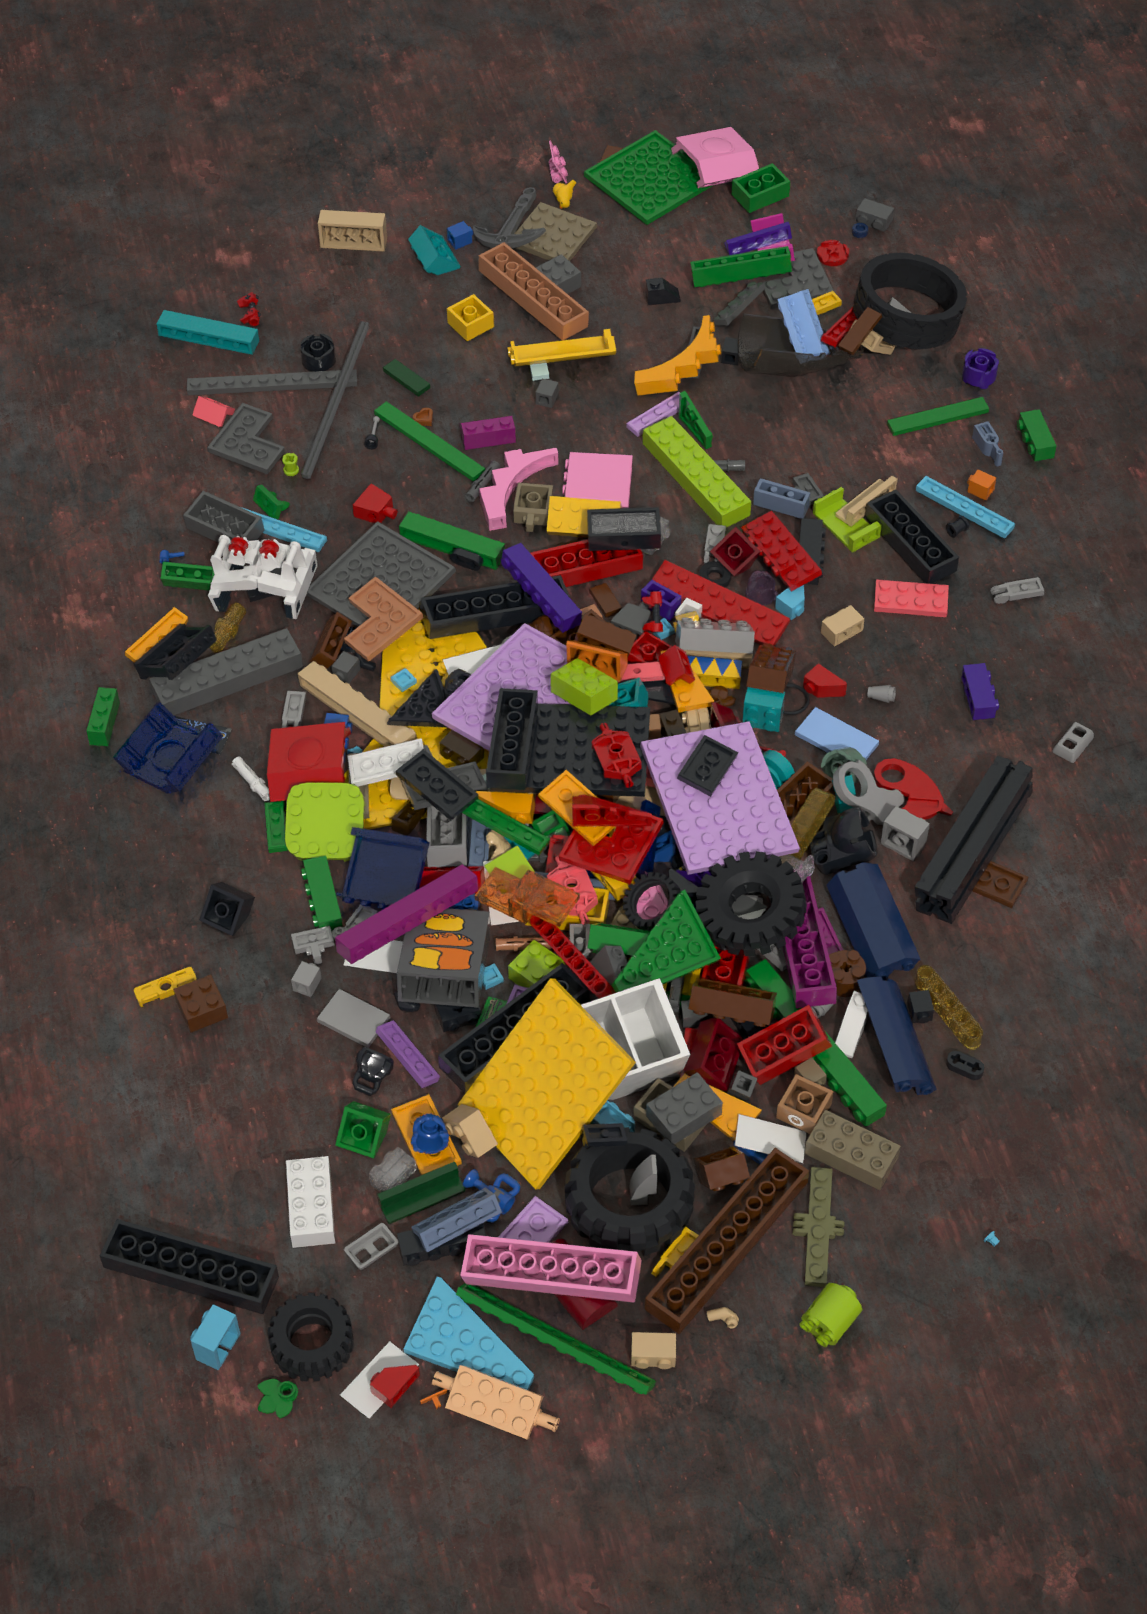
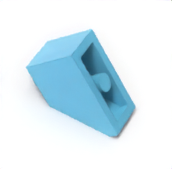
M804 585L792 592L787 588L776 597L775 609L784 616L789 617L790 620L800 616L804 611Z

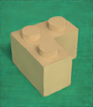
M461 1104L442 1117L448 1134L461 1139L463 1142L462 1148L467 1155L479 1158L498 1144L480 1110Z

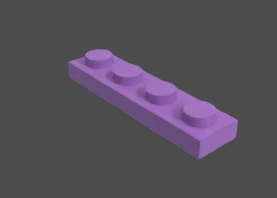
M394 1020L377 1026L376 1033L421 1088L439 1081V1074Z

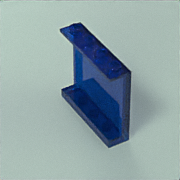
M352 827L351 835L356 838L343 892L336 893V896L343 898L342 902L354 904V901H357L362 906L371 907L372 904H375L377 908L385 909L419 889L430 842L418 837Z

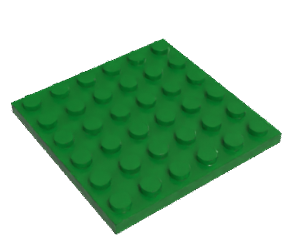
M656 130L584 171V177L646 225L712 187L698 188L697 182L700 180L696 163L683 150L673 154L671 148L675 144Z

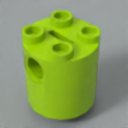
M828 1283L809 1309L802 1315L800 1327L817 1337L816 1341L821 1346L827 1347L828 1344L836 1345L841 1336L862 1312V1306L856 1298V1293L848 1286Z

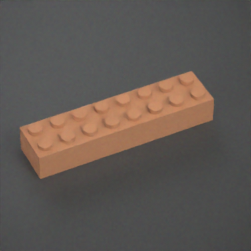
M505 242L479 255V271L562 341L588 327L589 311Z

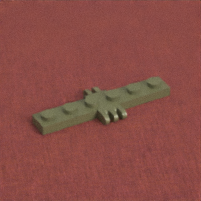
M811 1167L809 1213H795L793 1217L796 1220L793 1222V1235L807 1237L805 1285L825 1287L827 1285L829 1239L844 1235V1229L842 1228H844L845 1222L836 1220L835 1216H830L832 1169Z

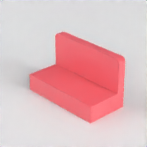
M198 396L193 416L222 427L226 415H233L235 409L208 397Z

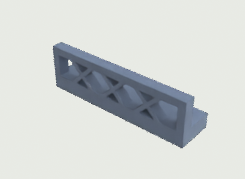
M468 816L466 866H483V862L488 861L489 844L487 843L486 835L490 832V828Z
M485 1187L415 1224L411 1228L420 1238L424 1250L429 1252L502 1213L495 1194Z

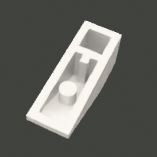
M856 991L853 992L836 1040L837 1046L849 1058H853L869 1017L863 996Z

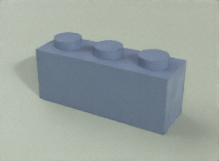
M761 478L754 490L753 505L801 519L805 517L809 508L810 492Z

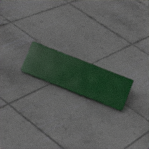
M452 1162L377 1194L378 1204L388 1224H391L465 1192V1187L459 1177L456 1163Z

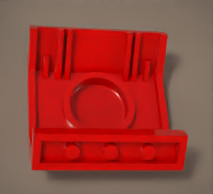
M345 722L271 729L267 766L270 802L286 801L291 788L302 783H345L343 769L345 738L351 735L350 727H345Z

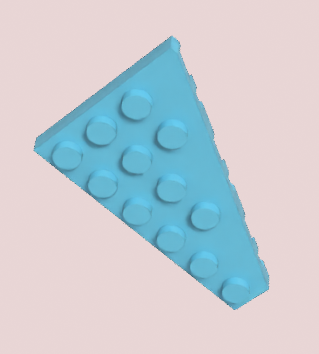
M437 1276L407 1340L404 1353L458 1372L460 1365H464L529 1390L534 1374L475 1312L456 1295L450 1286Z

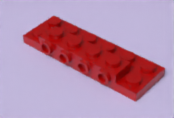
M772 510L741 527L744 535L760 550L758 556L763 557L766 566H771L773 574L776 577L779 576L791 592L822 575L819 566Z

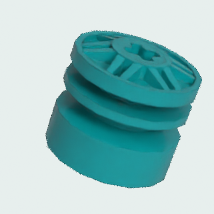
M767 750L763 753L775 787L778 789L795 771L790 762L779 752Z

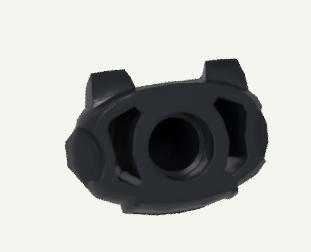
M363 1047L358 1051L355 1058L357 1070L353 1077V1086L356 1091L372 1096L379 1090L382 1080L391 1074L394 1060L377 1051ZM362 1078L374 1083V1089L359 1083L358 1080Z

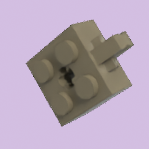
M518 483L513 511L514 523L526 524V532H533L535 525L547 526L550 496H553V485Z

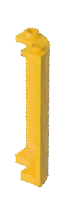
M604 329L603 336L521 346H515L514 341H510V347H507L511 365L516 367L615 355L616 347L614 336H611L610 329Z

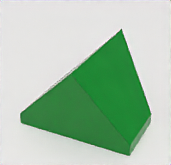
M553 810L534 820L531 824L535 831L548 838L552 837V835H571L565 821Z

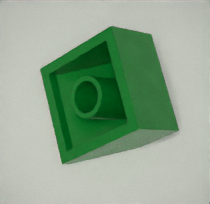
M355 1101L351 1102L344 1108L335 1146L375 1158L387 1133L391 1114Z

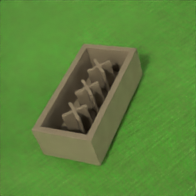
M825 1110L806 1141L805 1154L881 1190L899 1158L901 1146Z

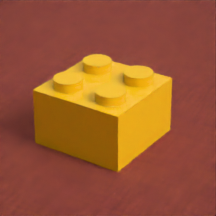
M473 294L447 308V321L466 341H469L494 327V313Z

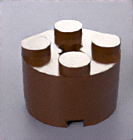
M841 950L831 953L829 958L837 987L836 995L850 997L854 991L859 992L857 980L865 978L866 964L859 952L855 950Z

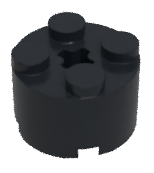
M312 334L305 337L301 342L303 366L313 372L330 369L336 363L333 340L325 334H320V336Z

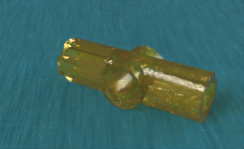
M232 604L225 616L217 620L214 631L217 641L209 647L213 652L218 653L222 651L230 637L234 638L236 636L239 623L246 614V609L241 604Z

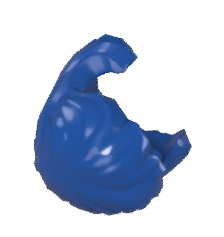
M427 1113L414 1121L411 1145H413L415 1152L436 1154L448 1146L449 1134L444 1121L438 1115Z

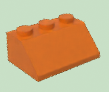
M575 640L567 641L566 643L567 664L579 658L621 682L628 666L627 653Z

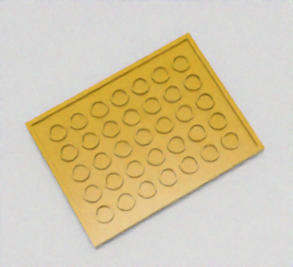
M550 978L458 1105L464 1104L480 1110L498 1143L496 1147L535 1189H540L583 1133L582 1125L590 1124L636 1062L556 979Z

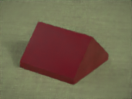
M735 527L710 553L735 577L750 569L760 554V550Z

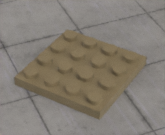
M540 202L515 234H522L524 229L545 228L546 232L534 241L515 248L546 260H551L562 254L567 260L571 261L595 231L597 223Z

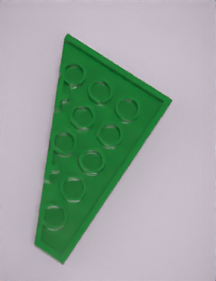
M682 890L676 896L611 985L615 993L659 978L663 985L721 959L686 890Z

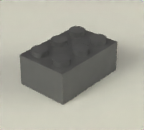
M697 1072L647 1103L646 1117L664 1139L667 1138L675 1145L722 1115L723 1102Z

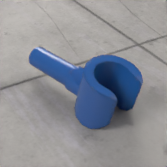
M162 550L160 552V563L169 562V558L182 557L184 552L169 553L167 550Z

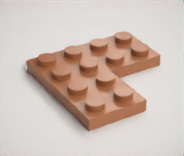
M375 576L348 598L350 603L369 617V619L346 636L344 640L348 646L369 662L424 617L422 612Z

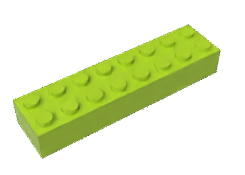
M672 416L643 429V445L716 525L726 526L727 528L750 516L751 500Z

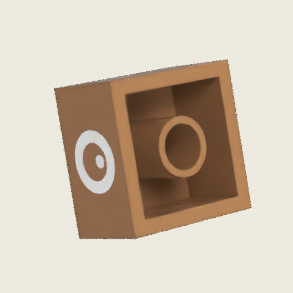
M796 1074L778 1104L776 1118L811 1134L823 1112L829 1110L832 1104L833 1091Z

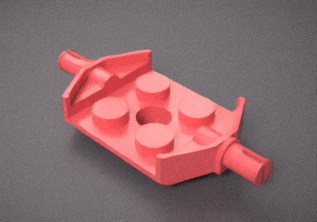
M557 856L555 861L558 867L547 875V882H549L559 906V912L563 915L579 916L582 925H585V922L588 924L590 920L586 913L598 904V897L586 869L559 861ZM574 883L576 886L571 888L567 885Z

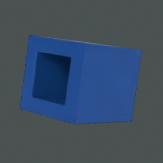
M464 221L447 228V240L455 250L472 243L473 230Z

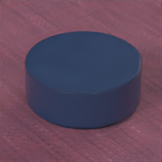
M864 223L854 224L852 235L857 238L866 237L868 235V226Z

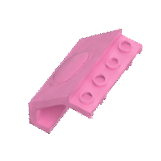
M732 127L676 137V145L671 148L673 154L683 149L696 163L700 180L697 182L698 188L732 182L733 179L759 169L754 149Z

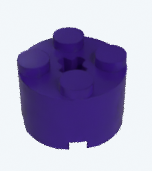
M979 348L978 351L974 352L973 350L969 351L964 360L963 381L972 386L987 389L989 385L994 383L997 377L999 360H997L996 354L984 348Z

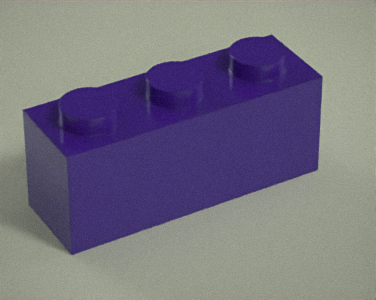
M985 663L963 665L961 678L972 719L995 718L996 710H999V702L994 697V685L990 683V670L986 669Z

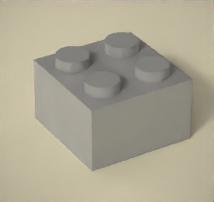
M895 806L884 821L881 844L914 862L926 847L930 823L912 815L905 809Z

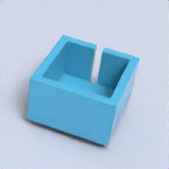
M212 1305L210 1310L204 1313L201 1320L202 1323L198 1329L193 1331L190 1341L196 1360L219 1370L229 1353L218 1348V1346L221 1345L231 1350L241 1333L235 1314Z

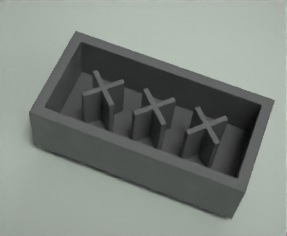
M205 491L201 492L183 515L187 529L218 543L221 535H226L230 540L239 536L240 538L246 537L248 541H255L265 530L261 516Z

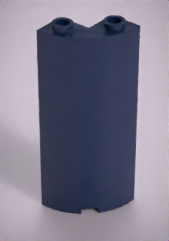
M869 977L857 980L859 992L863 996L891 1074L895 1091L906 1092L915 1087L917 1095H928L937 1090L899 985L890 978L884 981L882 977Z

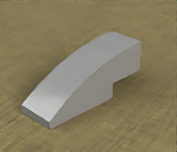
M650 1155L634 1171L629 1185L631 1205H648V1194H656V1155Z

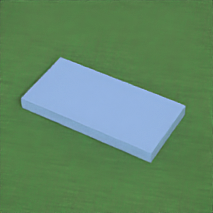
M816 707L795 731V736L827 753L835 749L851 747L856 749L866 760L879 745V740Z

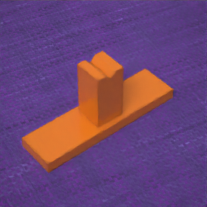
M447 1389L420 1400V1403L423 1404L432 1400L436 1409L441 1407L438 1397L447 1393Z

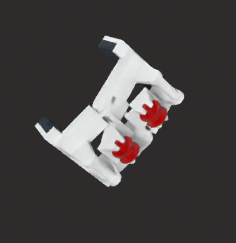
M221 535L215 554L210 559L215 575L211 582L208 597L215 611H226L231 597H229L231 591L258 588V591L285 597L286 617L297 619L317 568L316 551L308 548L301 549V545L295 541L291 542L290 545L279 543L276 539H264L260 542L259 540L248 541L246 537L240 538L237 536L230 540L226 535ZM293 567L298 568L296 574L294 572ZM275 568H282L281 575L271 573L270 571Z

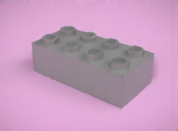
M682 618V620H677L675 642L683 650L753 654L755 632L746 621L729 623L728 620L711 622L710 619L693 621L692 618Z
M434 806L427 807L428 867L467 865L466 815L460 813L450 821Z

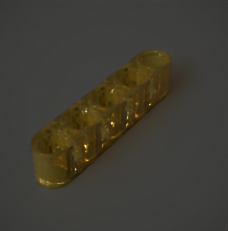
M819 788L812 790L791 824L800 847L799 852L778 856L781 857L782 864L787 861L793 866V869L796 868L835 802L833 794Z
M920 966L915 980L917 989L919 991L929 990L934 1010L967 1049L975 1050L979 1048L983 1036L981 1026L931 966Z

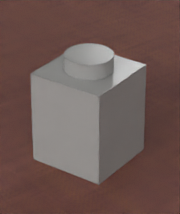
M302 961L291 979L293 991L311 997L322 979L320 968L313 963L308 964Z

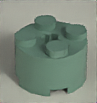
M843 747L828 752L822 759L821 768H823L825 774L833 779V775L839 766L851 761L857 762L860 760L865 765L867 762L856 749ZM846 771L845 776L852 775L854 784L859 781L855 774Z

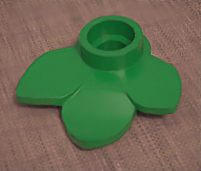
M269 1379L258 1384V1389L265 1395L259 1403V1412L270 1414L276 1411L278 1418H283L291 1412L293 1401L298 1396L296 1384L290 1381L281 1383L276 1379ZM291 1391V1394L284 1395V1392Z

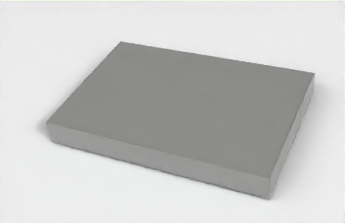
M339 989L318 1016L317 1022L369 1048L378 1036L376 1033L377 1026L387 1023L390 1019V1014Z

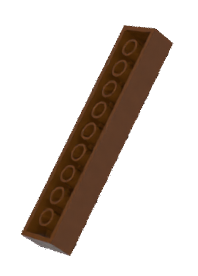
M774 1148L646 1296L645 1310L680 1334L806 1186L809 1170L777 1148Z

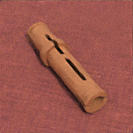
M513 936V938H496V951L514 950V952H518V950H524L533 940L547 949L552 948L542 937L518 938V936Z

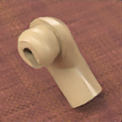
M727 1307L707 1311L709 1322L721 1319L731 1329L736 1328L739 1318L737 1314Z

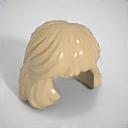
M491 830L486 835V840L489 844L488 861L494 860L512 849L511 844L501 834Z

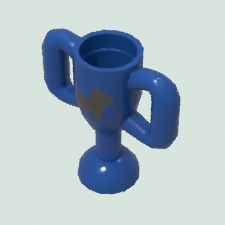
M476 1169L471 1170L463 1181V1186L466 1188L476 1187L482 1190L486 1187L493 1192L502 1211L500 1214L503 1215L513 1206L515 1202L514 1196L519 1193L521 1187L517 1180L505 1173L498 1175L493 1186H487L479 1180V1173ZM504 1181L513 1190L507 1192L500 1188L501 1182ZM500 1214L487 1220V1222L492 1223L499 1218Z

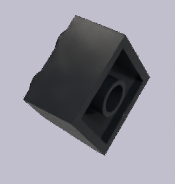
M224 882L211 884L199 921L234 936L249 916L255 897Z

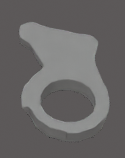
M860 760L857 762H847L839 766L833 775V785L839 798L852 807H861L869 821L873 820L877 825H883L885 819L895 806L899 807L904 802L903 794L899 790L891 791L877 787L869 768ZM846 771L852 772L859 779L861 784V794L859 797L853 795L848 790L845 783Z

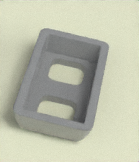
M1074 722L1055 745L1052 752L1074 763L1093 740L1094 733L1085 726ZM1076 728L1085 733V735L1079 737L1072 732ZM1066 740H1070L1076 746L1074 749H1069L1063 743Z
M380 1223L346 1246L344 1251L357 1268L363 1270L398 1245V1240L384 1223ZM379 1238H383L388 1243V1247L382 1251H378L373 1245V1242ZM361 1250H366L371 1256L364 1263H361L355 1256Z

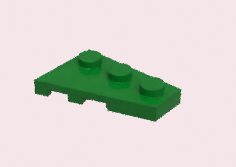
M686 391L679 393V419L705 450L711 448L713 439L711 431L706 426Z

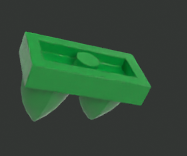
M263 485L256 486L253 501L271 518L279 519L280 513L290 505L289 502L278 500L276 498L277 494L268 491Z

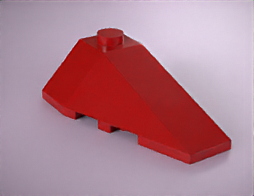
M572 796L573 827L652 826L651 813L593 796Z

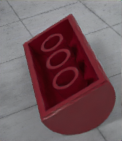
M557 1239L551 1242L569 1245L565 1239ZM554 1294L582 1330L618 1307L615 1300Z

